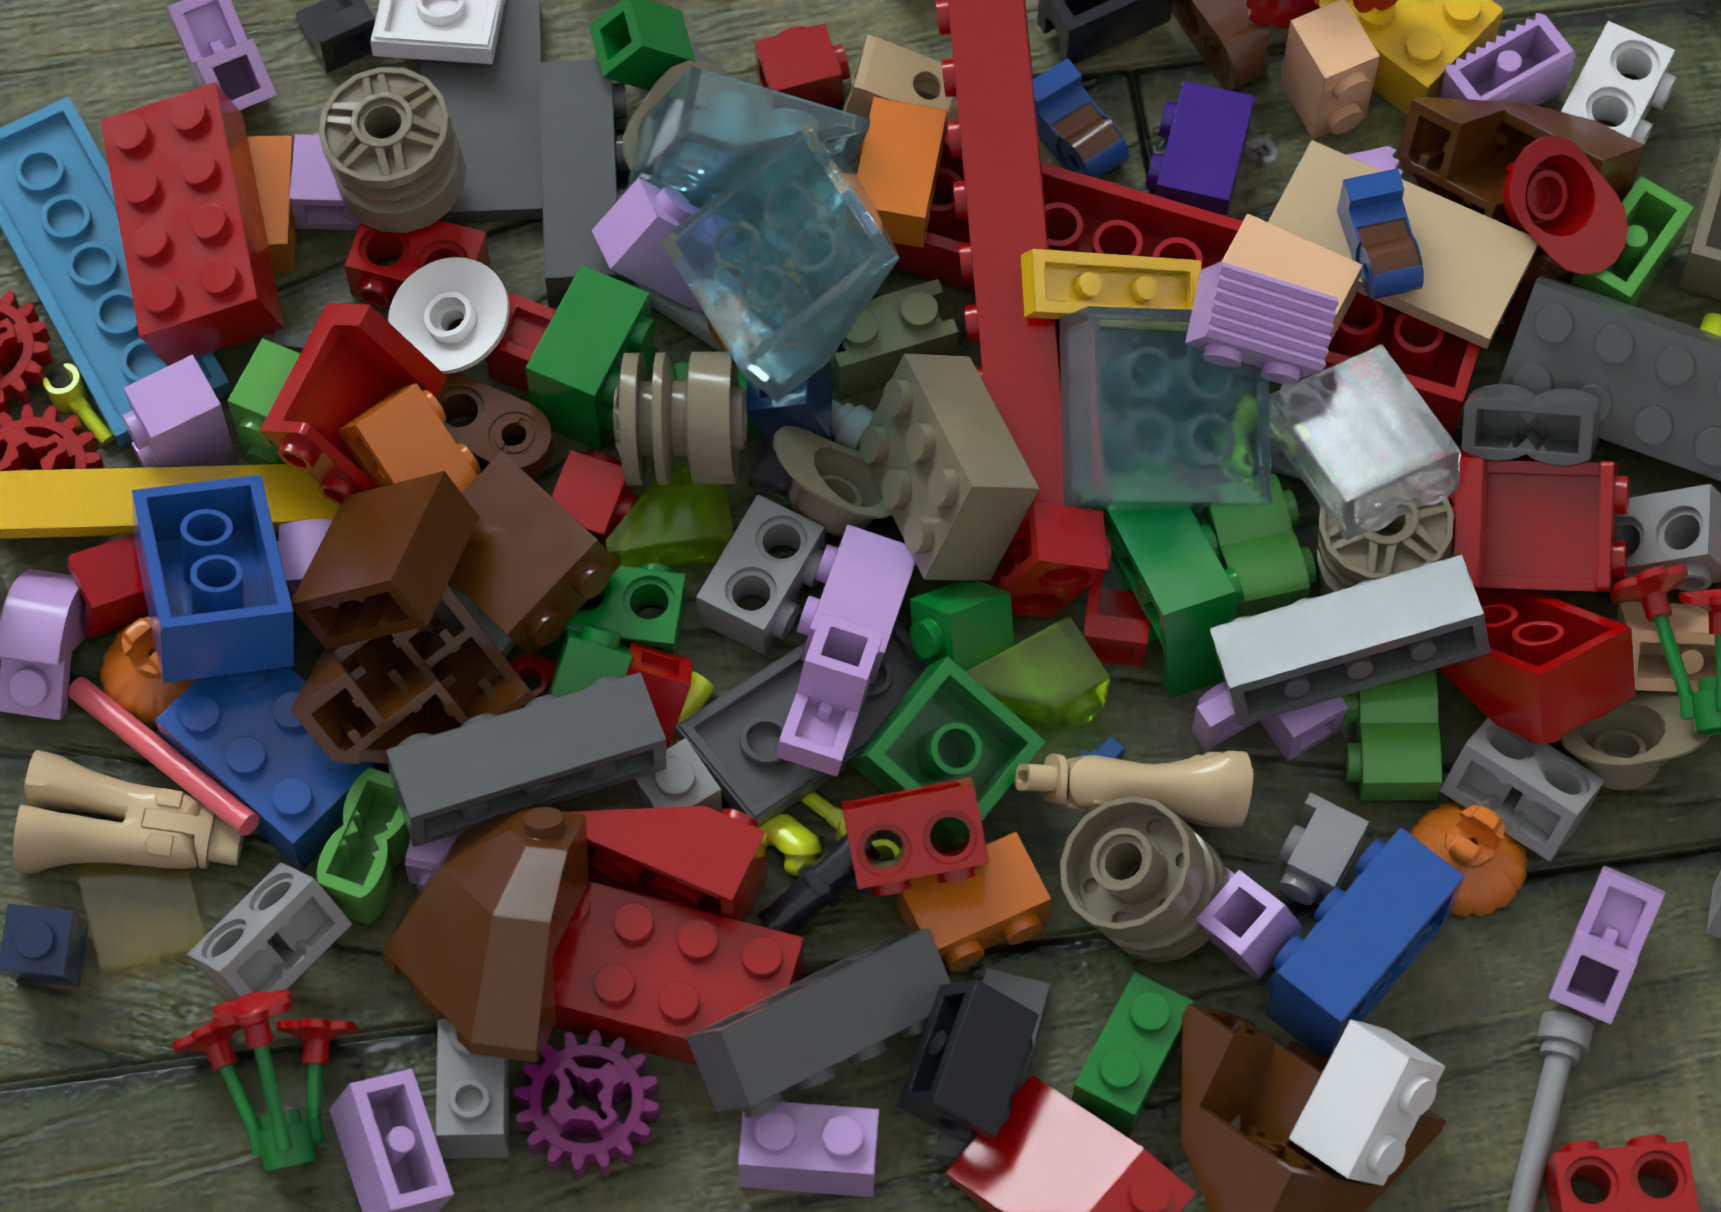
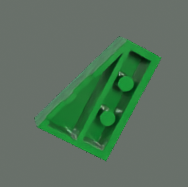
M1164 460L1093 483L1095 510L1103 511L1105 536L1109 538L1111 543L1112 563L1124 591L1134 593L1146 618L1150 620L1147 645L1150 646L1160 642L1163 649L1165 668L1163 683L1169 697L1173 698L1223 681L1210 628L1227 624L1238 618L1237 606L1244 604V593L1233 568L1224 570L1219 561V546L1212 528L1209 524L1199 525L1195 517L1196 507L1187 483L1185 481L1176 483Z

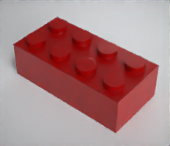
M214 82L100 120L139 337L170 366L192 354L194 357H198L284 329L243 115L218 84Z
M589 881L552 956L556 1019L554 1028L568 1032L571 1031L572 1033L587 1037L590 1036L592 1030H599L602 1041L613 1043L617 1038L622 1037L626 1039V1046L628 1048L698 1066L686 1036L798 982L804 966V937Z

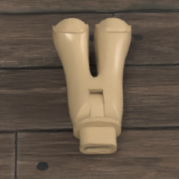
M36 750L33 753L24 784L27 805H20L14 830L12 856L15 872L34 874L51 868L78 863H118L168 869L197 868V864L199 869H208L210 862L238 866L244 836L239 834L192 795L183 791L150 787L119 780L85 768L63 756L50 752ZM55 811H74L99 814L103 816L112 817L121 822L101 820L79 815L59 813Z
M1245 751L1206 752L1203 755L1197 754L1185 760L1160 764L1138 763L1098 755H1083L1066 760L1064 755L1052 753L1046 757L1044 765L1019 764L1016 770L1015 783L1017 790L1042 792L1043 798L1047 802L1077 811L1091 812L1106 801L1137 796L1157 800L1185 822L1207 827L1239 828L1243 825L1250 806L1253 768L1249 755Z

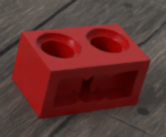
M439 220L431 226L408 233L381 232L360 223L345 263L350 293L366 304L378 308H387L391 305L396 292L405 280L415 271L431 262L445 258L461 257L476 260L489 267L491 261L486 232ZM384 257H396L399 259L396 263L389 266L375 264V262ZM457 319L455 321L462 323L463 319Z
M1032 502L991 581L982 582L1010 592L1012 615L1052 619L1108 571L1111 559V543L1109 538L1105 536L1103 511Z
M971 777L841 802L858 889L872 887L874 896L891 895L912 888L911 879L937 874L939 883L966 880L977 875L976 866L989 864L975 787ZM944 817H956L962 820L968 827L965 840L955 848H941L930 839L933 825ZM879 830L895 832L903 841L900 853L894 859L885 862L872 859L864 849L866 840L871 834Z
M1644 1135L1628 1140L1624 1147L1600 1148V1143L1592 1140L1576 1141L1561 1146L1559 1148L1560 1152H1554L1545 1167L1544 1180L1549 1212H1699L1687 1141L1667 1143L1666 1137L1663 1135ZM1651 1174L1661 1178L1668 1187L1669 1196L1654 1198L1647 1195L1638 1183V1176ZM1576 1180L1592 1182L1599 1188L1603 1201L1597 1204H1588L1580 1201L1572 1192L1571 1182Z

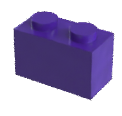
M1183 80L1178 103L1166 101L1159 137L1167 138L1168 143L1164 155L1153 153L1145 189L1156 191L1155 195L1228 216L1250 128L1255 96Z

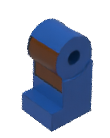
M1067 58L1033 79L1038 135L1062 167L1065 166L1068 170L1099 179L1128 160V148L1116 124L1102 113L1081 85V74Z
M1398 168L1344 179L1337 206V213L1352 259L1363 264L1360 277L1368 297L1372 300L1420 290L1424 282L1422 257L1417 240L1412 233L1402 199L1404 186Z

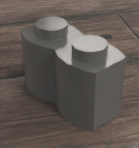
M1510 384L1482 386L1473 390L1464 404L1461 449L1475 457L1486 460H1510L1527 454L1535 460L1551 465L1565 466L1585 462L1591 459L1598 444L1601 400L1592 394L1576 389H1553L1535 395L1525 388Z

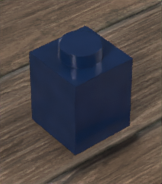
M810 348L749 355L746 397L747 413L770 446H773V435L782 426H797L830 439L833 383Z
M8 904L0 951V971L15 981L80 987L89 922L73 910Z

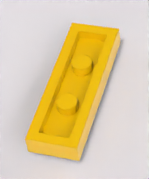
M1031 249L1021 254L1024 317L1189 327L1201 271V260Z

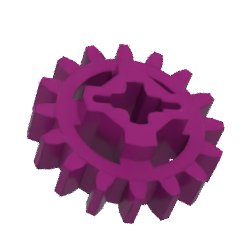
M592 1030L588 1043L578 1045L575 1036L570 1031L564 1033L565 1049L556 1052L553 1047L546 1044L541 1053L544 1062L541 1067L530 1063H525L522 1067L523 1076L531 1087L523 1086L514 1090L516 1104L528 1108L515 1115L518 1130H534L526 1140L528 1150L533 1155L548 1148L547 1163L549 1169L557 1170L566 1159L572 1161L575 1178L583 1177L587 1163H596L601 1174L607 1176L610 1175V1158L618 1155L622 1161L630 1165L635 1161L631 1143L636 1141L649 1145L652 1141L651 1129L643 1121H653L660 1118L659 1103L647 1099L659 1092L656 1076L640 1077L647 1069L646 1057L642 1053L634 1055L628 1060L625 1058L627 1051L626 1039L619 1037L607 1048L602 1046L599 1030ZM581 1065H597V1066H601V1068H600V1069H594V1068H585V1067H578V1066H581ZM553 1083L558 1093V1099L548 1107L549 1113L543 1116L544 1097L549 1086ZM573 1089L579 1097L584 1096L589 1102L598 1099L602 1119L595 1110L591 1112L585 1105L576 1108ZM630 1091L632 1095L631 1110L625 1123L622 1125L616 1113V1108L626 1100L625 1094ZM575 1138L596 1140L597 1142L578 1143L573 1142L572 1140Z

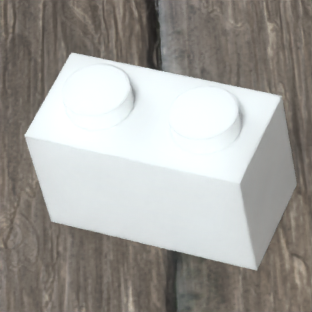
M1350 1019L1289 1139L1348 1179L1384 1186L1388 1176L1401 1164L1405 1155V1144L1420 1115L1425 1113L1433 1103L1437 1092L1436 1084L1445 1066L1386 1028Z

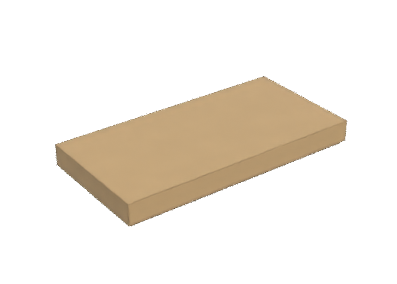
M1311 140L1268 223L1353 260L1337 213L1342 183L1344 179L1382 172V170ZM1402 180L1404 186L1402 199L1412 233L1417 240L1424 270L1423 287L1420 290L1374 300L1487 349L1538 249L1537 242L1531 235ZM1360 277L1357 292L1368 297Z

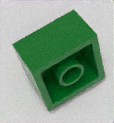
M580 266L525 367L530 403L544 412L551 424V431L598 451L602 450L610 433H614V393L620 379L624 353H643L647 381L653 373L654 359L656 353H659V349L654 347L653 337L657 321L651 315L650 292L586 266Z
M947 656L927 666L849 763L884 794L971 777L975 787L982 822L1015 781L1018 765L1028 764L1046 741ZM944 817L933 825L930 833L948 847L962 843L967 836L968 827L962 820L956 817Z

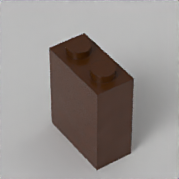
M501 451L462 492L480 517L450 580L533 658L543 646L552 643L560 636L566 622L588 599L597 596L604 590L610 580V576L622 564L590 532Z
M445 471L345 496L291 601L292 608L326 650L426 627L480 516Z

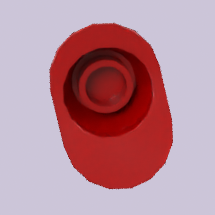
M1559 136L1538 138L1526 146L1517 160L1510 163L1504 169L1506 178L1502 197L1503 207L1509 220L1520 231L1531 235L1548 257L1564 270L1580 275L1602 272L1616 262L1626 243L1628 231L1626 213L1616 192L1573 141Z

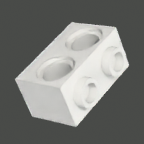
M1608 21L1561 112L1595 121L1607 120L1616 126L1609 128L1645 145L1653 126L1652 123L1645 121L1651 107L1659 110L1664 108L1677 79L1676 76L1668 73L1675 50ZM1621 74H1632L1638 77L1640 80H1631L1625 78Z

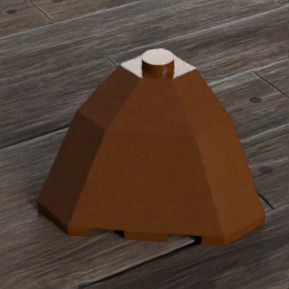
M1417 97L1412 99L1397 155L1407 178L1415 176L1419 187L1519 230L1509 220L1503 207L1502 190L1506 178L1504 169L1510 163L1515 162L1522 150L1533 141L1548 136H1559L1573 141L1613 188L1621 203L1633 187L1645 145L1595 120L1529 103ZM1538 245V249L1496 333L1514 342L1534 284L1540 274L1571 284L1574 273L1561 268Z
M447 584L428 626L332 649H324L291 707V711L332 762L360 765V761L388 764L386 750L397 747L410 736L420 733L436 735L462 727L466 721L478 715L495 714L498 716L524 708L536 697Z
M552 807L519 808L460 833L404 911L382 950L383 963L395 975L403 973L413 983L414 995L438 1020L447 1018L457 1029L458 1041L470 1054L537 1062L556 1024L552 956L589 883L586 815L564 813Z
M1188 1004L1182 1015V1145L1210 1212H1364L1441 1133L1446 1120L1429 1109L1420 1115L1405 1144V1155L1401 1164L1388 1176L1384 1186L1348 1179L1289 1139L1330 1060L1329 1057L1290 1040L1286 1048L1256 1028L1254 1023L1227 1011Z

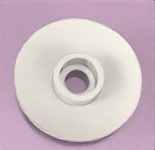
M461 257L440 259L415 271L400 286L392 300L388 322L444 374L456 373L478 364L499 344L509 321V297L499 277L493 270L481 262ZM463 319L458 327L448 331V327L453 321Z

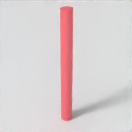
M79 677L72 682L68 689V697L215 815L242 836H247L256 829L260 821L258 814L87 678Z

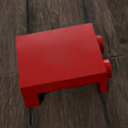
M327 303L259 431L279 448L277 454L284 462L296 469L307 472L319 483L318 491L328 500L340 505L345 496L379 488V486L364 473L337 430L402 387L417 383L422 391L427 390L437 398L447 376L370 304Z
M1457 457L1454 557L1463 556L1474 588L1613 592L1614 579H1626L1627 541L1616 540L1617 515H1628L1630 496L1629 476H1618L1619 464L1611 461H1601V463L1582 462L1561 466L1546 464L1540 461H1496L1484 458Z

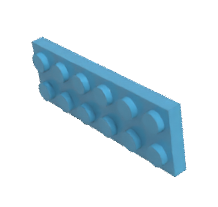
M68 96L0 128V230L73 364L78 369L85 386L118 446L121 447L133 441L122 419V415L131 411L124 387L168 367V365L139 337L109 167ZM213 352L195 357L216 397L220 399L231 394L230 383Z

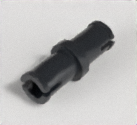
M847 833L813 865L808 862L804 863L797 870L801 876L764 911L762 910L758 913L759 918L769 929L796 935L827 905L834 908L843 900L839 894L856 879ZM867 839L864 846L866 853L872 859L878 860L882 854Z

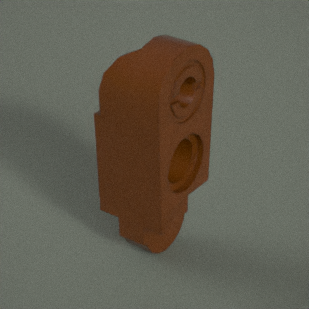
M1173 0L1172 14L1222 86L1228 90H1233L1260 77L1266 72L1271 27L1270 24L1256 25L1249 20V8L1246 6L1245 0Z
M462 373L445 374L447 379L436 399L446 415V421L443 424L456 444L461 443L471 451L479 463L481 472L503 451L534 480L548 466L553 454L551 424L544 412L529 402ZM458 416H469L475 419L465 427H454L448 424ZM509 438L520 444L507 446L504 440Z

